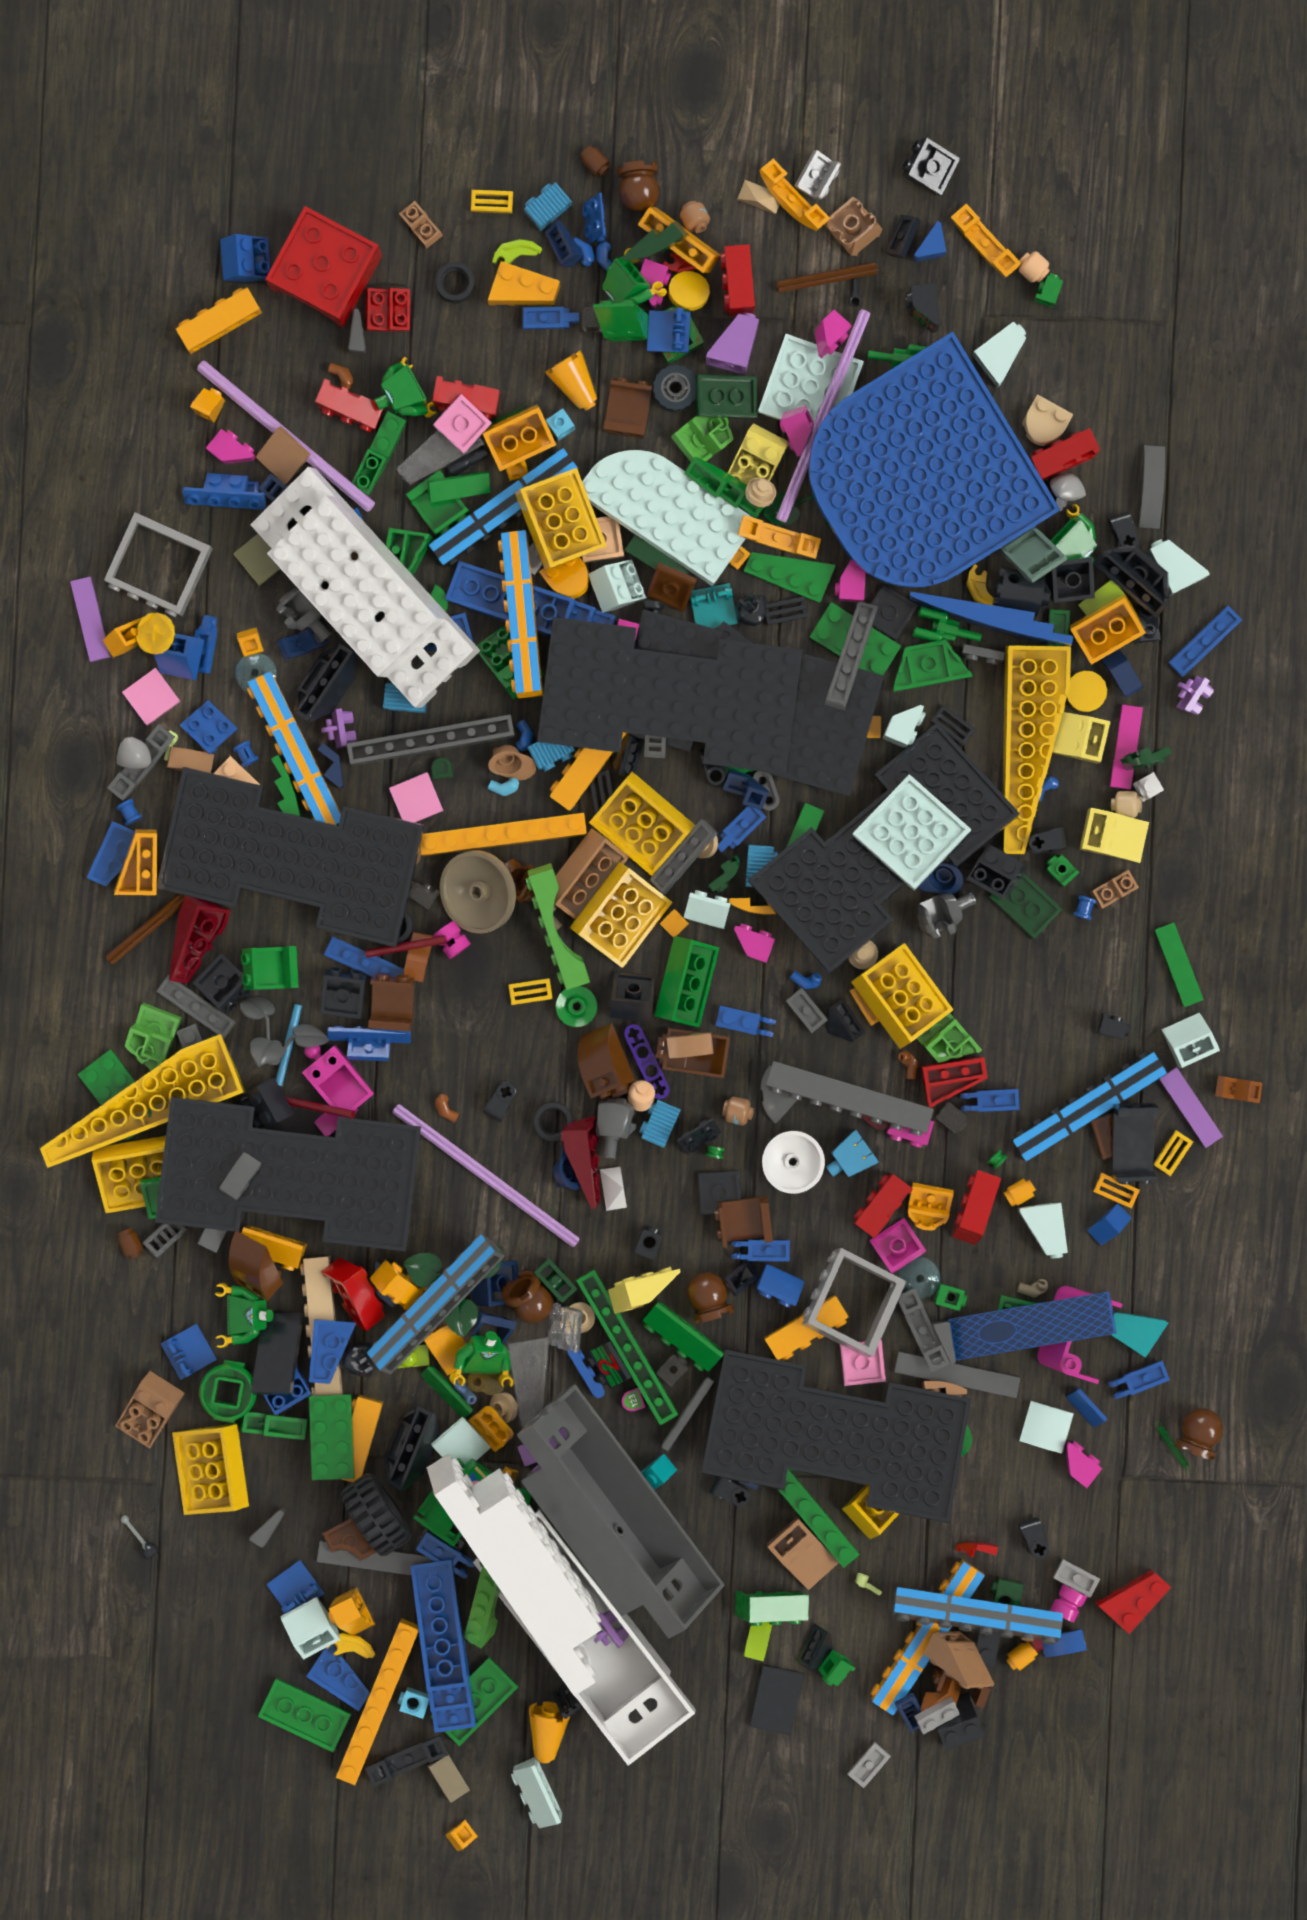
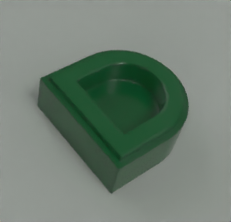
M443 757L435 759L431 766L432 779L453 778L451 762Z

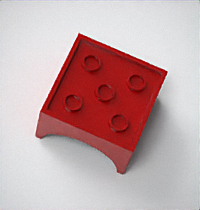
M304 206L265 280L272 291L284 293L307 304L330 318L341 328H344L381 260L382 254L379 245Z

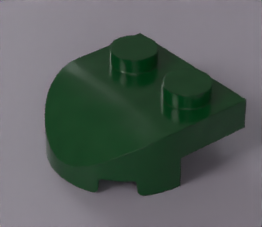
M1169 746L1150 751L1149 747L1125 755L1120 761L1126 770H1134L1143 766L1147 769L1166 761L1165 757L1172 752Z
M737 855L731 858L733 863L728 860L720 866L724 874L708 885L712 893L717 891L719 894L729 887L727 882L735 876L739 868L740 859Z

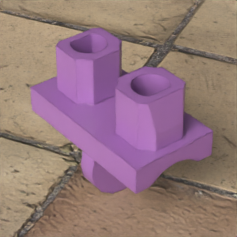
M1196 676L1194 680L1188 679L1186 684L1179 682L1177 687L1181 689L1178 697L1181 700L1176 707L1182 711L1198 715L1203 705L1197 702L1198 698L1201 695L1203 698L1208 699L1214 691L1208 684L1210 681L1205 677Z
M342 708L335 709L331 713L332 719L326 720L327 727L321 728V733H328V739L335 740L336 749L347 746V743L356 742L357 738L355 731L345 732L344 724L353 723V712L342 711Z
M611 1610L604 1614L600 1612L598 1614L601 1618L599 1624L604 1629V1632L601 1630L596 1633L598 1636L594 1639V1642L602 1641L605 1646H608L611 1643L606 1637L608 1635L619 1649L623 1646L629 1633L623 1626L616 1631L612 1628L611 1624L618 1619Z

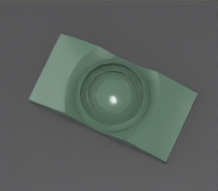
M1035 526L998 549L1004 558L1012 563L1025 579L1032 583L1067 560V557Z

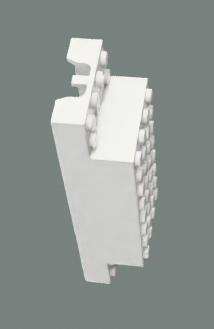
M307 467L251 524L255 531L272 548L267 553L369 668L378 677H388L415 708H422L437 693L436 688L442 682H446L452 677L450 674L455 669L465 666L480 652L478 647L316 468ZM307 505L311 506L312 509L303 516L300 511ZM294 518L298 523L289 530L288 523ZM353 552H356L358 554L357 560L351 559V554ZM327 581L329 587L323 589L321 586L322 582ZM380 611H383L385 617L380 622H376L375 616ZM429 643H434L437 646V651L432 657L424 650ZM416 655L425 663L419 669H414L411 665L412 659Z
M449 1454L445 1455L427 1467L435 1497L567 1687L576 1696L596 1682L593 1676L596 1672L592 1667L593 1664L583 1643L601 1631L599 1624L601 1618L592 1600V1595L587 1588L583 1587L577 1573L572 1571L566 1557L560 1554L555 1541L549 1538L542 1522H538L531 1506L527 1507L524 1496L519 1489L516 1490L513 1485L514 1482L507 1472L503 1474L499 1468L474 1485L467 1474L463 1476L464 1473L456 1458L452 1459Z
M540 1508L535 1512L538 1522H542L549 1538L555 1541L560 1554L566 1557L572 1571L577 1573L583 1587L587 1588L592 1595V1600L596 1605L598 1614L600 1612L604 1614L611 1610L618 1619L611 1624L612 1628L616 1631L623 1626L629 1633L628 1638L619 1649L608 1635L606 1637L611 1642L608 1646H605L602 1641L594 1642V1639L598 1636L597 1634L583 1642L590 1656L589 1659L593 1664L592 1667L596 1672L593 1674L596 1682L575 1696L629 1766L694 1715L696 1709L670 1677V1669L628 1614L623 1616L619 1614ZM476 1558L473 1563L481 1572L483 1564L479 1558ZM500 1591V1599L549 1661L504 1594ZM649 1698H654L658 1704L652 1712H649L643 1704ZM634 1709H637L643 1717L637 1723H632L628 1717Z

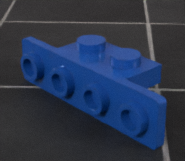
M207 473L204 488L183 487L182 491L185 504L265 510L267 507L264 493L246 492L249 482L248 476Z
M342 1026L328 1027L327 1029L329 1040L348 1041V1060L389 1061L391 1043H411V1031L365 1029L363 1027L344 1028Z

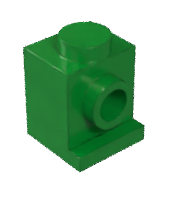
M1048 273L1045 281L1041 280L1037 292L1041 294L1037 293L1033 302L1053 308L1063 280H1060V277L1055 274Z
M1056 854L1047 862L1049 866L1045 869L1061 887H1065L1080 873L1063 855L1058 857ZM1060 865L1065 867L1064 873L1058 871Z
M939 1283L934 1303L960 1311V1308L966 1304L967 1295H964L965 1290ZM949 1293L955 1295L954 1300L949 1301L947 1299Z
M835 1650L831 1651L818 1668L823 1675V1681L830 1686L833 1684L839 1686L848 1672L856 1669L847 1657Z

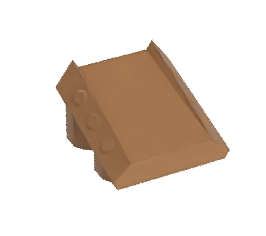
M855 197L849 199L830 215V220L824 224L851 256H857L863 248L876 237H879L882 231L875 216L872 213H868L862 203Z

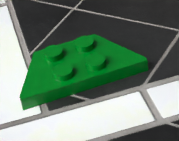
M947 640L904 648L893 692L971 678L972 673L953 651Z

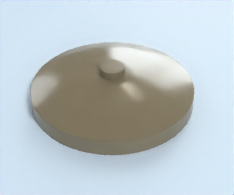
M472 850L457 855L446 865L440 880V896L445 911L459 927L472 933L491 932L503 926L513 913L516 902V889L511 873L501 860L488 852Z

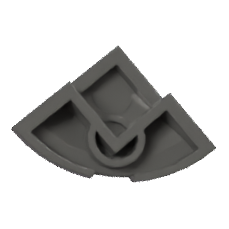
M769 1065L763 1074L760 1084L764 1100L761 1103L767 1116L776 1124L797 1100L790 1098L789 1093L782 1092L779 1095L769 1091L770 1088L766 1087L772 1067Z

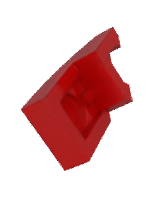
M971 1541L956 1544L955 1550L966 1553L971 1557H974L975 1550L997 1555L998 1546L987 1542Z

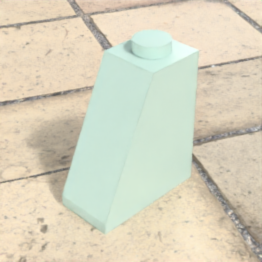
M1012 322L972 354L997 388L1004 380L1026 339L1024 336L1026 334L1025 330L1020 324L1016 325L1015 322Z
M1160 539L1152 543V548L1147 551L1149 556L1168 572L1169 595L1210 575L1208 570L1170 540L1163 542Z
M1060 1202L1018 1207L1019 1214L1045 1255H1050V1258L1063 1257V1253H1068Z

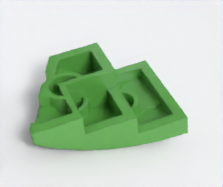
M695 416L675 432L671 438L691 462L694 457L707 461L733 440V435L728 425V418Z
M146 1003L141 1004L136 1023L130 1027L125 1047L137 1057L141 1064H145L152 1071L167 1060L182 1017Z
M950 1013L917 1037V1040L938 1063L982 1051Z

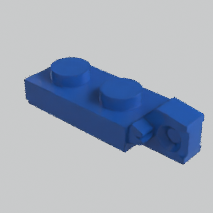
M523 307V330L569 328V324L580 323V313H569V308Z
M203 615L202 626L195 630L194 637L204 640L198 668L199 673L210 674L217 638V618L213 616Z
M747 806L722 831L723 833L720 837L723 840L718 844L717 850L722 853L728 846L732 849L738 846L766 816L759 809Z

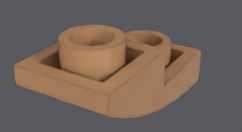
M415 201L399 213L404 222L426 248L443 236L441 231Z
M170 747L167 768L182 771L183 767H189L211 773L214 754Z
M1127 870L1092 890L1090 894L1093 899L1097 900L1096 904L1101 910L1139 887L1130 871Z
M711 1032L667 1037L669 1058L692 1057L714 1053Z
M942 1381L922 1382V1389L941 1393L940 1389L943 1388L945 1394L960 1397L967 1394V1389L952 1383Z

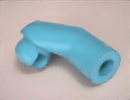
M510 778L509 781L500 784L491 780L488 789L502 796H507L517 791L519 781L516 778Z

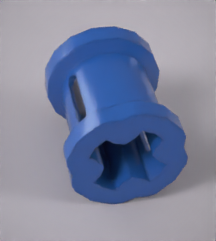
M250 741L243 742L233 748V751L237 752L243 768L259 760L258 756L254 755L249 746L251 744Z
M129 799L116 807L125 818L126 826L142 818V815L138 814L133 805V799Z
M1079 895V904L1073 916L1091 920V910L1097 900Z

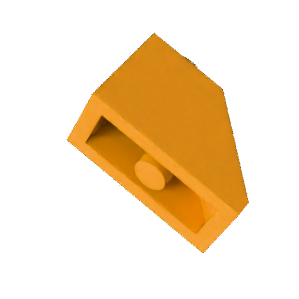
M204 388L190 407L195 414L215 423L225 400L221 397V392L213 388L210 391Z
M143 617L115 628L102 640L113 658L139 645L136 639V635H138L137 627Z

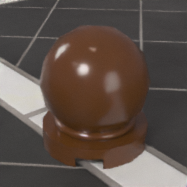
M641 160L626 162L623 168L617 166L618 177L623 179L619 188V196L623 205L633 212H644L649 207H653L658 201L660 191L658 181L653 177L658 174V164L652 161L651 165H644V161Z
M526 1270L518 1273L519 1277L512 1283L508 1281L505 1284L501 1296L506 1305L512 1307L515 1315L523 1322L539 1323L545 1320L552 1312L553 1299L550 1291L540 1284L539 1278L532 1271Z
M710 1272L700 1273L694 1276L688 1284V1301L697 1310V1314L693 1315L695 1324L700 1321L704 1323L721 1318V1314L727 1312L728 1314L734 1313L732 1303H726L728 1296L727 1286L717 1274Z
M1195 1409L1188 1413L1183 1420L1181 1430L1184 1437L1182 1439L1177 1438L1174 1447L1180 1450L1191 1451L1190 1454L1214 1461L1216 1452L1213 1451L1212 1447L1218 1444L1223 1436L1221 1419L1210 1409Z

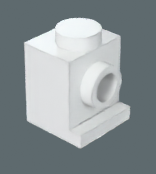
M1154 772L1133 783L1138 795L1142 797V802L1164 791Z

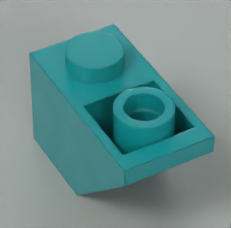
M663 1454L645 1467L641 1473L655 1490L664 1484L677 1469L666 1455Z

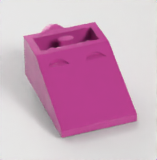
M337 1045L333 1046L324 1055L320 1054V1046L304 1048L305 1055L310 1059H314L315 1062L302 1073L330 1106L355 1110L374 1094ZM330 1057L336 1058L335 1064H330ZM319 1070L320 1077H314L313 1071Z

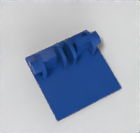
M598 193L584 203L582 210L586 221L584 234L588 244L595 240L598 243H602L607 237L602 193Z
M676 308L675 311H649L647 351L688 353L691 312H684L683 308Z
M209 700L179 725L208 754H213L217 747L238 729Z
M198 1324L161 1343L180 1380L217 1360Z
M301 1560L266 1584L281 1604V1609L285 1614L324 1594Z

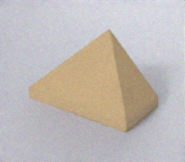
M747 180L744 181L737 199L775 215L780 205L768 188Z

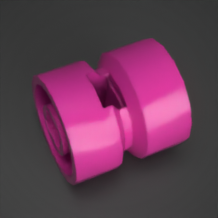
M455 921L450 922L433 935V937L446 936L447 943L440 945L444 946L443 951L449 960L471 945L465 935H460V928ZM454 938L455 944H452L450 940Z
M1063 1584L1059 1591L1061 1598L1055 1599L1050 1610L1063 1613L1064 1619L1074 1623L1079 1614L1077 1607H1082L1088 1596Z

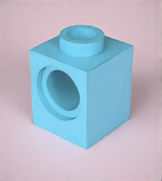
M563 408L546 420L547 426L558 441L575 430V425Z
M407 1687L406 1692H401L397 1703L401 1705L399 1711L423 1719L428 1706L429 1695ZM416 1698L419 1705L416 1707L410 1706L408 1699Z

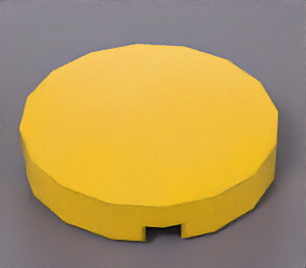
M683 271L671 279L668 291L669 298L676 307L695 311L706 304L710 294L709 284L700 274L693 271Z
M149 613L139 622L136 639L143 651L155 655L162 654L173 643L175 636L174 625L171 619L164 614Z
M1082 671L1070 678V690L1067 700L1072 708L1080 712H1091L1098 709L1104 703L1107 697V687L1100 675L1093 671Z

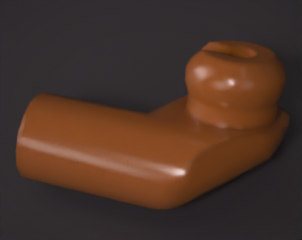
M330 363L328 373L339 376L340 386L350 389L351 384H353V377L349 369Z
M909 1051L899 1052L898 1060L907 1067L906 1078L916 1079L918 1060Z
M438 1095V1098L435 1099L438 1114L455 1123L459 1113L449 1109L447 1103L449 1098L447 1095Z

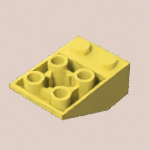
M753 423L739 448L728 474L746 485L754 478H764L771 481L789 445L788 441Z
M1063 712L1052 753L1096 764L1100 763L1110 721Z
M1089 808L1079 850L1140 863L1149 822L1109 811Z
M671 1267L656 1273L649 1272L636 1278L635 1276L614 1283L615 1287L608 1290L614 1313L633 1310L650 1303L680 1273V1269L672 1271Z

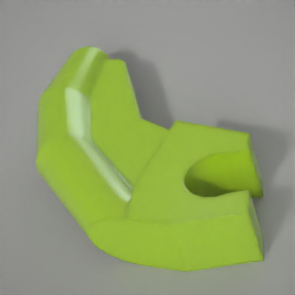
M522 239L503 243L495 252L492 264L496 265L499 258H503L505 263L511 264L521 255L536 256L540 254L542 248L533 241Z

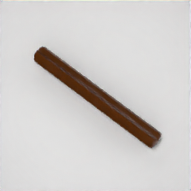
M873 262L780 280L776 282V287L779 293L875 275L878 269L876 263Z
M178 894L106 955L107 961L110 964H115L178 911L182 906L184 897L187 895Z

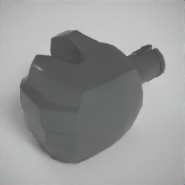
M295 587L280 598V604L276 609L280 615L287 617L284 624L288 629L303 631L305 628H311L321 642L332 634L320 621L322 614L298 588Z
M969 892L956 899L953 894L944 893L919 903L917 916L921 931L933 939L941 937L939 932L942 930H948L950 935L955 934L957 925L963 919L961 910L976 904L974 895Z
M624 1098L607 1099L600 1101L598 1104L596 1136L605 1139L603 1158L616 1159L617 1141L619 1139H627L636 1130L637 1124L631 1122L635 1114L634 1106Z

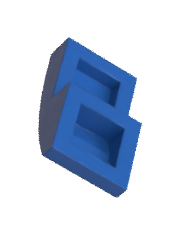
M1081 1628L1061 1633V1638L1057 1643L1055 1642L1052 1645L1042 1644L1044 1647V1657L1087 1650Z

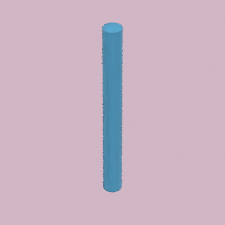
M294 1004L285 1043L291 1035H294V1027L298 1026L302 1010L301 1005ZM294 1040L289 1044L286 1053H284L280 1060L276 1076V1082L279 1086H283Z

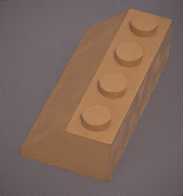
M591 828L556 875L559 889L554 904L576 920L619 862L624 864L629 856Z

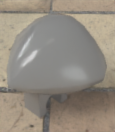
M1065 473L1055 476L1050 480V488L1057 497L1056 503L1060 511L1063 510V507H1066L1067 501H1075L1086 496L1082 482L1074 474Z
M134 737L124 738L118 749L117 764L131 769L149 767L151 755L147 745Z

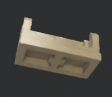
M449 1755L427 1765L450 1803L470 1791Z

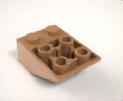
M149 1371L139 1384L115 1427L146 1447L151 1448L185 1393Z
M798 1516L767 1543L770 1551L808 1590L839 1563Z
M960 1631L932 1633L924 1655L930 1659L932 1664L942 1668L947 1676L956 1679L963 1688L994 1686V1682L972 1640Z

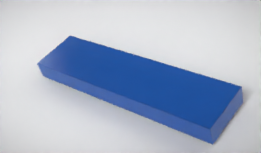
M1226 606L1168 664L1181 678L1184 677L1242 619L1229 606Z
M333 936L324 953L325 956L355 970H360L371 977L377 973H387L389 976L396 977L404 973L403 968L377 956L367 958L364 950Z

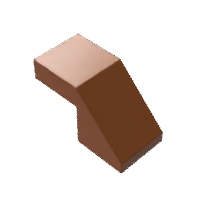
M413 932L411 941L432 938L433 936ZM432 946L408 950L403 974L409 975V978H415V981L423 982Z
M1218 1076L1215 1096L1260 1103L1263 1083Z
M946 1676L941 1693H925L920 1711L922 1712L950 1696L955 1704H957L962 1688L958 1684L959 1682Z

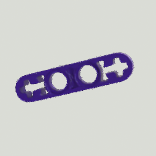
M635 1024L629 1025L624 1032L627 1043L645 1081L649 1082L650 1080L657 1079L659 1076L662 1077V1080H659V1084L661 1086L665 1085L666 1089L664 1090V1095L661 1096L657 1093L655 1098L663 1099L669 1094L668 1083L641 1027ZM629 1029H638L640 1033L637 1034L639 1041L643 1038L645 1043H640L633 1048L631 1043H635L633 1037H628ZM640 1046H645L648 1049L649 1053L646 1058H639L636 1051ZM647 1066H656L657 1074L654 1077L646 1075L645 1069ZM653 1083L652 1086L654 1087V1090H656L657 1087L655 1083Z

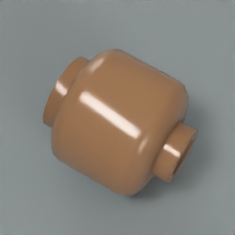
M690 201L682 207L680 218L689 232L701 233L706 230L710 217L702 203Z
M733 1096L729 1101H725L722 1116L725 1117L728 1123L744 1126L748 1120H752L754 1108H751V1103L748 1099Z

